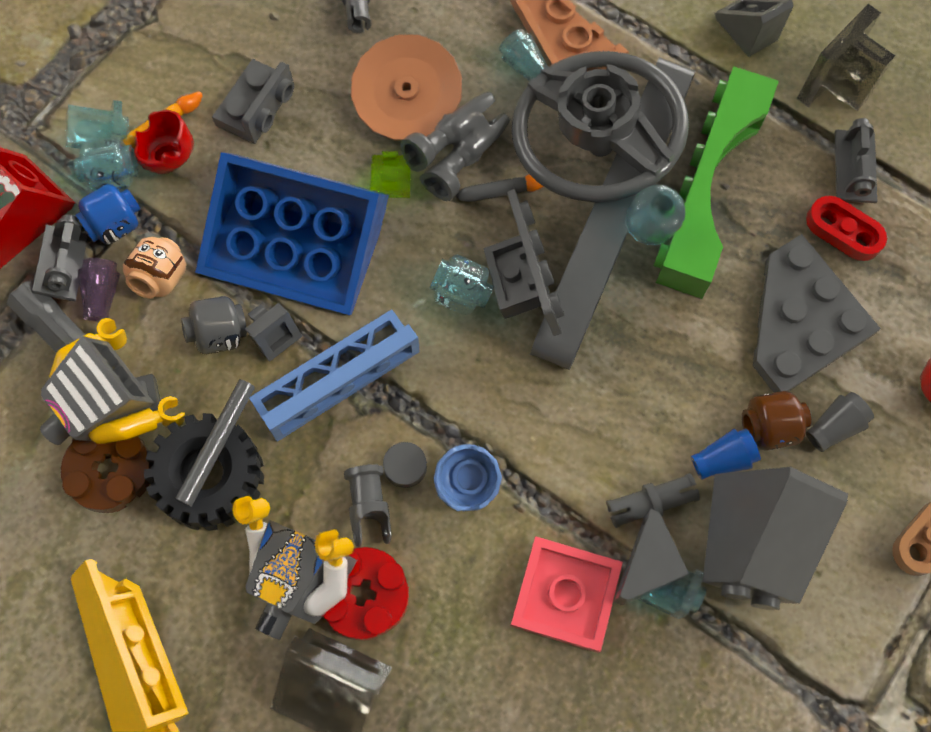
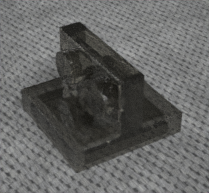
M867 4L820 53L797 100L809 108L828 89L840 101L849 104L857 111L862 107L896 56L868 36L881 14L880 11Z
M309 628L302 639L295 636L286 650L270 709L317 732H363L370 712L389 677L392 667Z

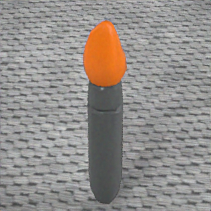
M528 174L524 178L505 179L472 185L460 190L456 197L460 201L472 202L507 196V192L515 189L516 193L534 192L544 186Z

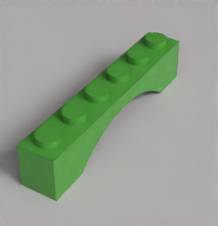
M733 66L728 81L720 79L712 102L719 104L717 111L708 112L701 130V134L708 135L705 145L697 143L689 164L696 167L694 176H685L678 195L679 199L685 200L682 210H673L666 232L673 234L670 244L661 243L653 265L660 268L656 280L657 284L701 299L704 297L712 282L723 249L711 212V183L714 170L730 151L741 142L758 134L769 112L779 82L778 80ZM684 218L685 220H684V222H683L681 228L678 230V229H677L678 226L681 225V223H682V222H681V219Z

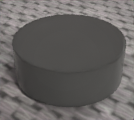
M401 442L390 447L383 459V468L387 479L393 485L401 488H410L420 483L427 471L426 456L422 449L410 442Z

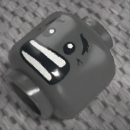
M227 296L193 301L189 307V317L181 318L185 342H194L196 349L201 354L234 350L239 346L241 337L247 336L241 304L235 305L232 299Z

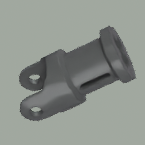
M377 464L361 465L344 471V479L350 483L353 506L349 508V517L356 547H361L362 545L361 519H374L381 524L384 543L389 544L391 542L388 502L383 501L380 476L383 475L384 471L383 466Z

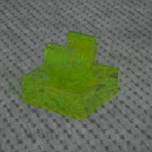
M382 151V155H372L370 190L388 194L389 198H411L412 169L407 165L403 155H399L398 151Z

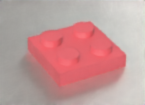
M535 536L510 626L596 653L601 652L623 562Z

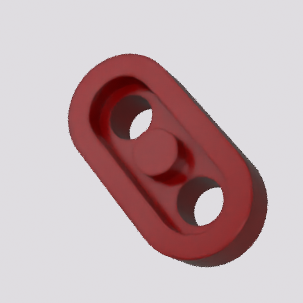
M836 196L820 197L814 202L807 213L806 222L812 233L855 260L868 261L875 258L887 243L886 230L878 221ZM821 218L829 219L831 224H827ZM856 239L864 241L866 246L859 244Z

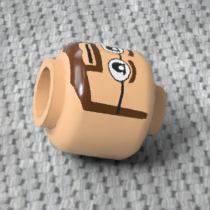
M143 238L123 263V273L126 277L127 286L137 295L147 299L166 297L172 292L186 271V261L179 246L168 238Z

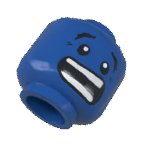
M106 184L79 201L78 208L80 212L75 214V216L93 242L99 239L105 244H112L138 227L135 213L141 210L128 189L120 192L114 185Z

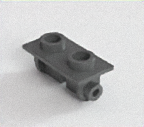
M865 118L854 120L853 126L849 130H835L836 197L844 201L875 204L878 202L874 127Z
M66 214L56 221L55 226L46 224L31 293L76 302L88 234L81 232V225L75 216Z

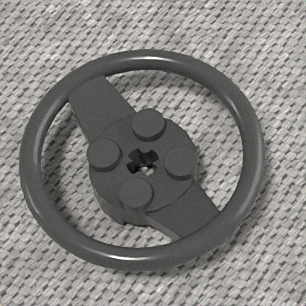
M613 51L581 53L565 58L550 67L546 65L541 70V73L528 83V86L521 94L512 120V140L516 154L532 178L558 195L588 202L620 200L652 187L675 166L685 148L689 132L687 106L682 93L674 81L660 68L642 58ZM606 67V70L595 69L587 71L588 68ZM627 71L638 74L650 81L660 90L668 102L673 121L672 135L668 146H666L646 116L640 111L641 98L638 93V84ZM536 100L558 111L559 129L573 145L600 157L610 154L613 150L641 174L624 182L594 186L568 181L548 170L533 153L528 139V119Z

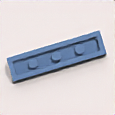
M391 309L255 393L249 399L278 442L419 353L418 336L409 324L404 327ZM391 325L395 333L373 346L375 334ZM368 338L367 344H361V342ZM346 351L363 352L338 368L340 355ZM332 361L331 367L325 366L327 363ZM313 372L328 374L302 390L304 379ZM296 383L295 389L289 388ZM277 394L291 396V398L269 412L263 405L264 402Z

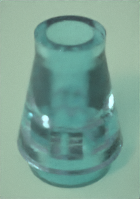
M522 29L511 33L499 47V51L503 54L502 60L529 82L539 75L541 70L547 65L532 34H526Z

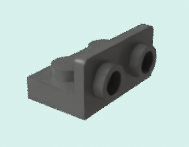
M252 58L212 116L215 126L255 144L261 134L268 132L271 128L275 113L282 103L288 102L293 94L294 82L289 64L281 61L277 68L274 69Z

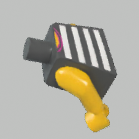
M110 318L102 319L96 327L97 334L88 333L56 352L49 379L41 389L42 398L54 414L41 425L40 431L51 443L61 445L71 436L75 440L94 441L98 444L131 439L153 431L157 428L158 423H162L163 426L167 427L174 421L179 426L185 421V413H178L176 416L164 414L166 410L178 406V399L175 397L163 398L158 404V410L152 411L150 409L154 404L153 400L115 352V350L122 348L126 344L127 337L124 329L111 334L117 329L114 320Z

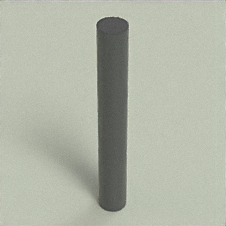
M239 379L175 498L178 502L192 507L255 388L251 383Z

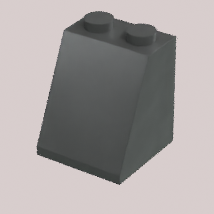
M792 467L715 474L703 582L721 588V596L737 600L752 599L751 606L759 609L780 610V603L800 604L846 507L848 493Z

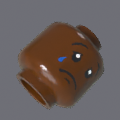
M789 391L756 396L750 400L747 409L742 412L743 429H748L756 445L764 451L800 444L805 437L806 428L810 427L812 422L807 404L805 402L800 403L796 395Z

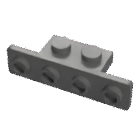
M513 189L508 191L507 194L520 235L483 248L499 308L504 319L542 306L552 334L556 336L562 333L557 318L563 317L565 314L557 292L549 293L547 287L554 284V279L547 260L539 261L538 255L545 253L537 229L533 231L529 229V225L535 224V219L528 200L520 203L517 193Z

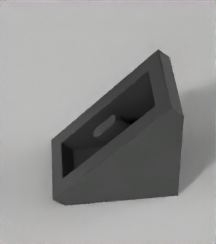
M737 0L715 12V16L727 33L745 54L750 57L778 41L794 6L792 0Z
M650 509L643 518L614 598V603L619 605L627 604L678 582L689 574L660 512Z

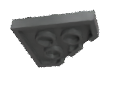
M802 234L772 252L766 259L764 292L760 301L757 325L759 332L752 366L774 393L791 391L875 335L881 329Z

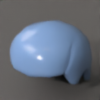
M471 444L458 445L449 449L437 461L433 476L437 495L447 506L456 511H474L487 506L499 493L502 479L496 458L483 447Z

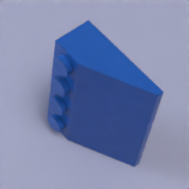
M221 152L195 273L346 315H352L380 235L389 195L245 156Z

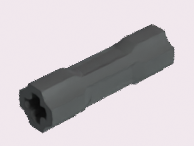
M34 280L23 282L15 291L10 293L6 304L32 330H35L55 352L85 335L50 296L31 293Z

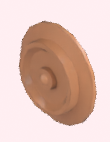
M395 35L377 42L361 56L352 75L351 98L359 118L374 133L393 141H402L405 137L415 132L427 136L435 131V127L443 118V115L457 110L462 100V75L455 58L439 42L421 35Z

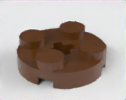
M136 436L131 439L98 444L94 441L75 440L73 438L61 463V479L64 492L81 506L94 512L113 513L126 508V504L132 502L137 496L140 498L150 485L144 479V469H151V464L146 460L148 449L144 441ZM111 458V462L118 465L117 471L109 472L107 479H101V473L97 471L98 466L105 459Z

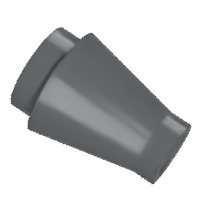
M850 392L846 396L839 395L813 427L806 431V436L816 449L824 452L829 447L868 429V423L874 419V414L868 404L856 393Z

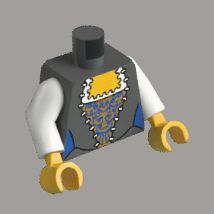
M246 496L235 500L232 508L235 519L241 524H249L245 529L250 551L249 578L245 586L246 592L267 602L255 629L280 640L292 615L313 624L318 622L323 614L346 596L347 577L357 562L356 559L349 556L354 549L352 541L347 537L338 539L339 533L336 529L319 533L316 539H313L271 520L267 524L262 521L270 513V505L265 499L258 498L253 500L252 497Z

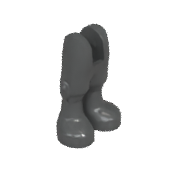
M485 92L473 98L453 113L443 115V118L436 125L435 131L425 136L422 133L415 132L405 137L400 143L404 160L416 172L427 168L444 147L453 144L451 153L420 176L422 185L443 201H450L458 194L461 186L457 177L459 171L463 167L478 162L482 154L499 138L510 122V118L505 113L498 115L489 122L482 113L495 102L491 92Z

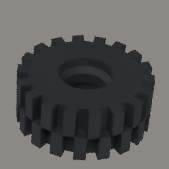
M203 413V420H197L193 414L185 416L186 425L179 427L174 421L167 426L171 434L166 439L160 434L153 442L159 447L157 452L148 450L146 460L151 464V469H144V479L151 486L147 487V491L150 497L157 502L156 505L165 514L190 529L199 530V527H204L208 531L218 530L217 524L220 523L228 527L236 523L232 510L235 500L250 496L255 500L261 494L257 487L258 484H264V474L260 468L264 466L262 457L245 430L239 425L234 426L217 458L223 466V476L220 482L210 489H201L192 507L178 502L175 498L217 421L215 416L210 413Z

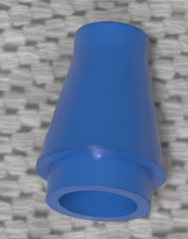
M745 428L738 432L736 429H732L699 453L692 455L691 460L699 478L703 480L710 476H715V474L752 469V464L760 461L761 456L754 438L748 429Z

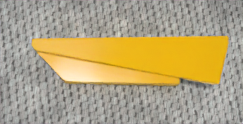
M92 559L85 560L72 574L71 582L112 732H180L175 722L184 718L189 712L140 586L126 578L118 582L98 571L96 561Z

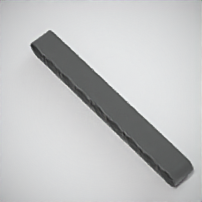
M659 57L655 66L664 71L674 81L685 100L696 70ZM648 81L641 97L640 111L646 116L666 144L673 127L672 113L663 94L655 85ZM616 154L603 185L624 182L641 173ZM646 190L642 191L641 194L639 193L638 196L636 194L620 200L595 202L556 290L565 316L557 318L562 333L553 336L544 317L530 355L570 370Z

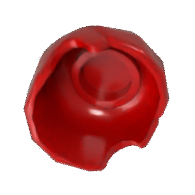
M168 109L152 112L148 116V128L143 132H135L136 147L134 149V156L143 169L160 175L169 174L176 171L189 159L194 148V140L179 113Z

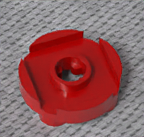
M359 547L353 549L349 555L356 559L357 562L347 577V593L345 598L322 616L336 632L344 637L359 641H369L386 634L400 623L408 607L409 587L403 568L392 556L376 548ZM363 581L371 582L370 589L377 592L376 598L374 600H366L364 606L356 605L357 597L351 594L354 586L360 587Z

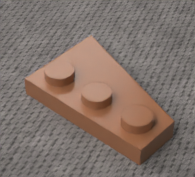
M510 0L545 64L549 67L565 58L587 52L613 51L629 54V51L620 43L615 46L603 35L604 30L595 22L590 24L575 11L576 6L570 0ZM606 67L588 68L587 71H591V70H595V69H603V70H605Z

